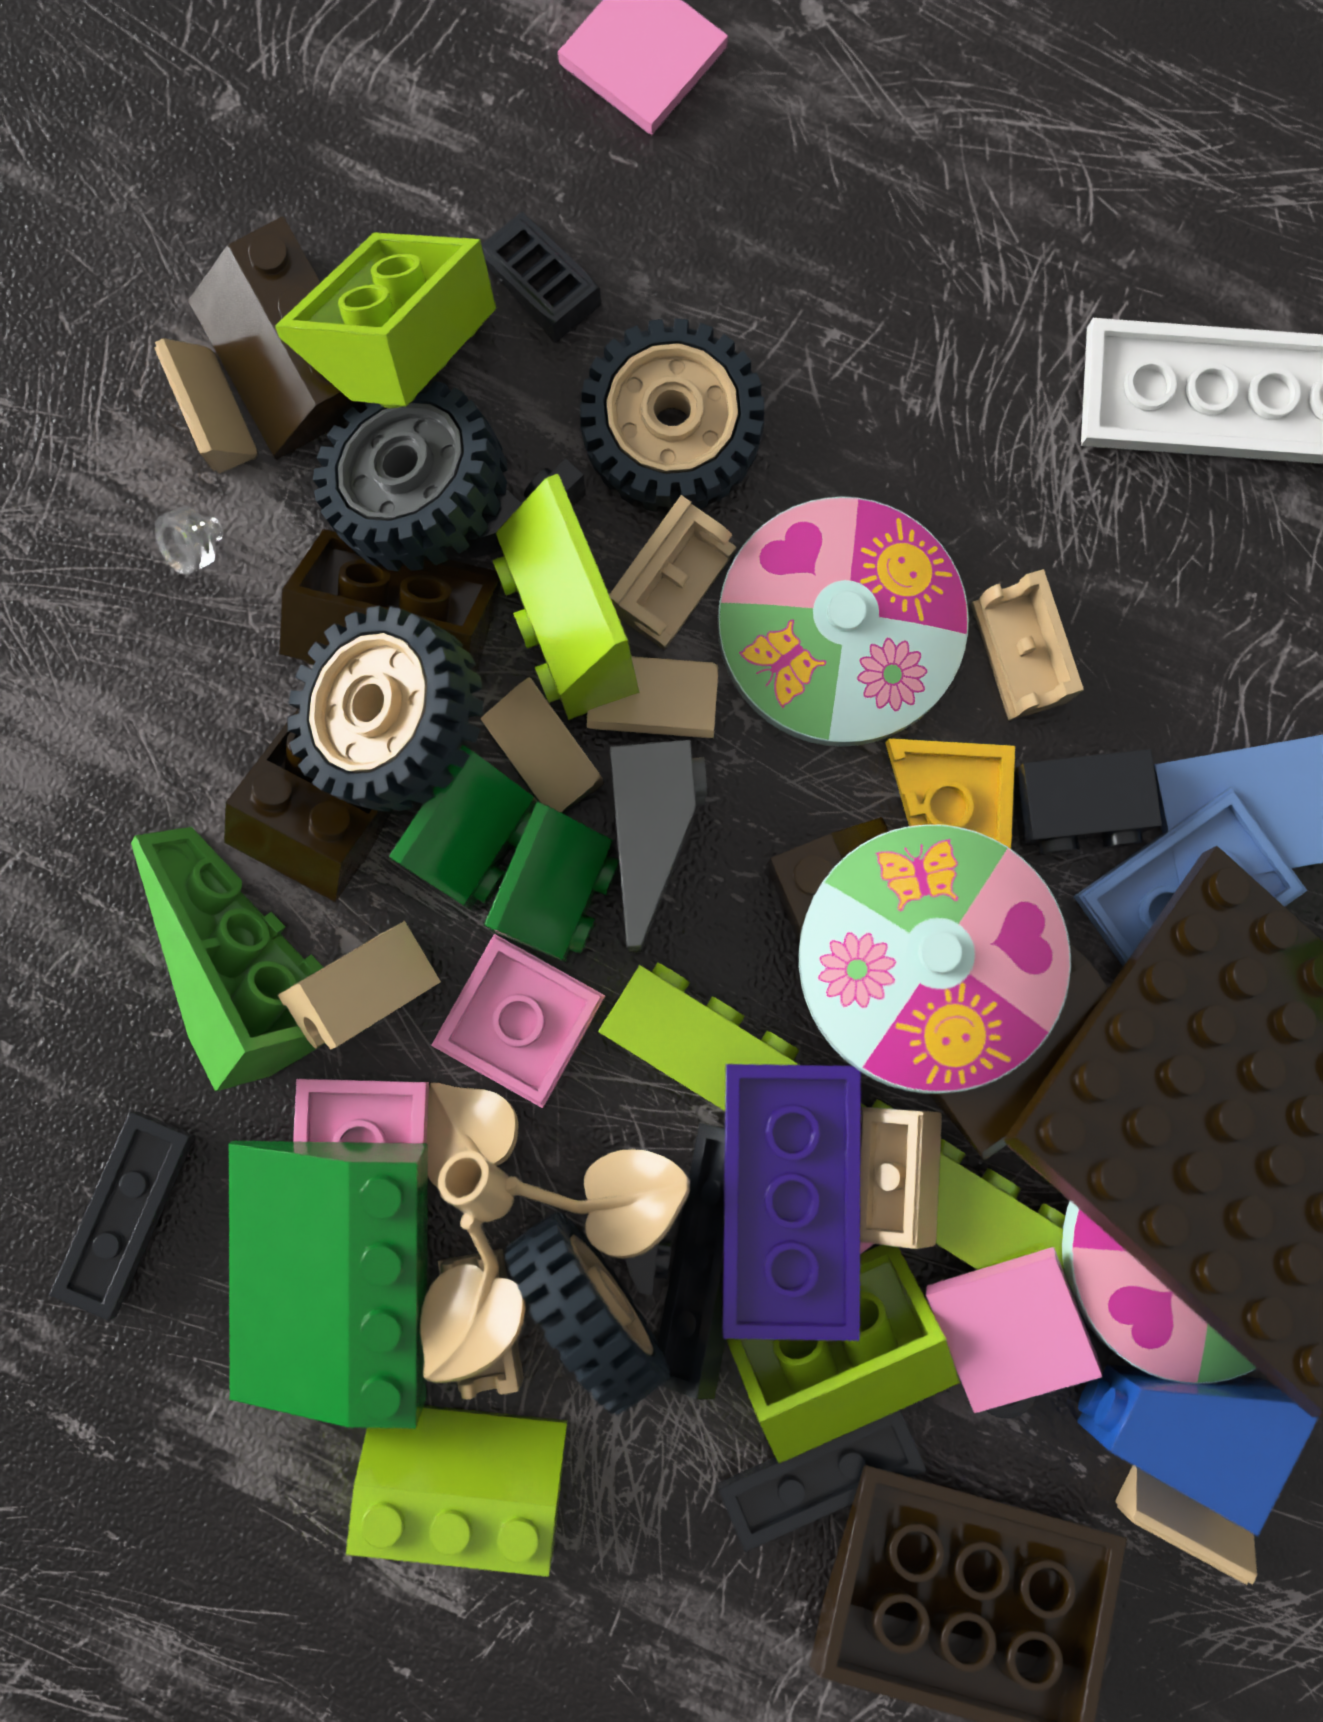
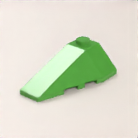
M192 827L135 835L131 842L186 1032L215 1092L270 1077L316 1050L317 1048H314L309 1043L286 1005L283 1006L277 995L324 967L312 954L304 959L281 935L285 929L282 922L272 912L264 916L240 891L242 880Z

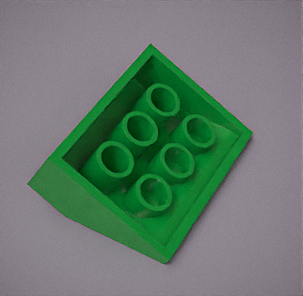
M231 1141L229 1143L230 1400L344 1427H417L427 1398V1379L424 1378L425 1357L420 1335V1316L427 1294V1143Z

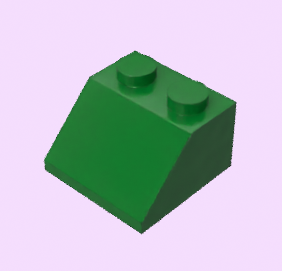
M462 745L460 749L470 755L464 767L461 768L452 764L448 766L447 769L455 779L445 789L437 786L434 787L435 797L422 805L389 857L431 886L471 910L477 900L486 904L500 886L506 872L498 867L512 846L517 849L537 801L533 795L475 752Z
M536 802L484 926L498 935L565 963L571 950L582 954L596 920L586 915L594 894L599 892L607 895L620 864L619 859L611 856L614 850L613 840L547 805Z

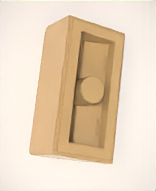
M165 338L156 341L154 349L196 446L212 470L220 474L254 459L258 455L257 448L215 353L210 348Z
M631 656L640 693L588 710L587 728L714 738L719 668L717 664L711 662Z
M530 677L519 683L480 718L540 803L564 813L604 785L603 778Z
M862 1107L860 1131V1242L913 1249L935 1245L942 1125L940 1112Z
M1132 1466L1115 1500L1118 1504L1117 1508L1132 1523L1246 1585L1249 1582L1253 1585L1257 1577L1253 1533L1138 1467Z

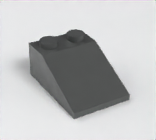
M690 740L610 747L626 940L629 954L642 953L693 825L696 806H704L706 804L707 780L704 757L692 758Z

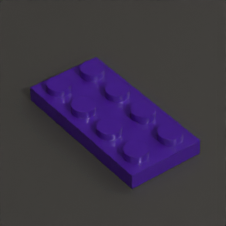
M725 1065L723 1339L860 1341L861 1072L854 1066Z

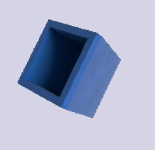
M1107 1365L1101 1378L1090 1380L1086 1384L1078 1403V1410L1082 1413L1077 1423L1111 1453L1258 1536L1319 1417H1311L1280 1388L1263 1378L1239 1376L1215 1383L1192 1384L1162 1379L1146 1373L1137 1367Z

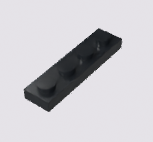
M699 1123L689 1175L690 1191L684 1202L659 1333V1345L657 1346L663 1352L666 1359L665 1363L670 1370V1378L661 1386L694 1399H715L726 1341L722 1335L725 1128Z

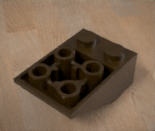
M297 709L293 715L299 714L300 710ZM286 723L225 802L224 843L336 902L367 858L393 809L390 808V812L355 805L332 796L313 784L314 779L305 776L298 766L303 759L293 755L290 742L299 736L289 732Z

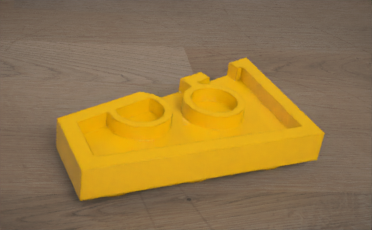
M888 738L885 744L909 826L948 825L961 827L991 837L1011 849L1015 746Z

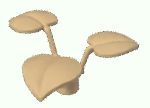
M431 1083L429 1086L427 1121L428 1177L432 1184L440 1190L442 1197L464 1212L461 1226L469 1231L484 1262V1271L472 1264H460L439 1275L430 1286L425 1296L420 1316V1335L425 1357L424 1378L431 1382L444 1383L472 1377L500 1360L513 1346L519 1336L525 1316V1300L522 1299L517 1289L518 1284L508 1279L496 1278L499 1272V1263L481 1228L483 1222H491L506 1215L512 1207L514 1196L520 1195L575 1214H588L585 1230L590 1243L610 1257L632 1258L652 1249L669 1231L690 1191V1181L687 1175L675 1163L661 1155L643 1150L629 1149L609 1153L598 1159L588 1168L584 1178V1189L588 1200H574L523 1183L516 1177H509L497 1167L509 1158L517 1142L519 1123L513 1106L502 1096L485 1089L459 1088L441 1083Z

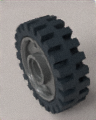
M433 381L430 388L426 385L406 407L385 408L377 403L364 402L367 409L360 414L352 406L343 414V417L349 424L347 428L343 429L334 425L328 433L327 437L334 447L321 446L317 459L323 467L315 468L313 481L319 488L314 491L316 502L322 509L321 513L337 535L367 563L376 567L381 563L387 570L400 571L402 563L410 571L424 569V556H427L435 566L448 561L445 548L450 545L453 546L458 554L467 549L470 545L464 535L471 531L480 537L489 527L482 514L496 516L501 506L496 494H505L507 480L503 472L508 471L507 460L502 452L503 448L491 425L474 402L469 400L457 388L454 387L450 390L445 383Z

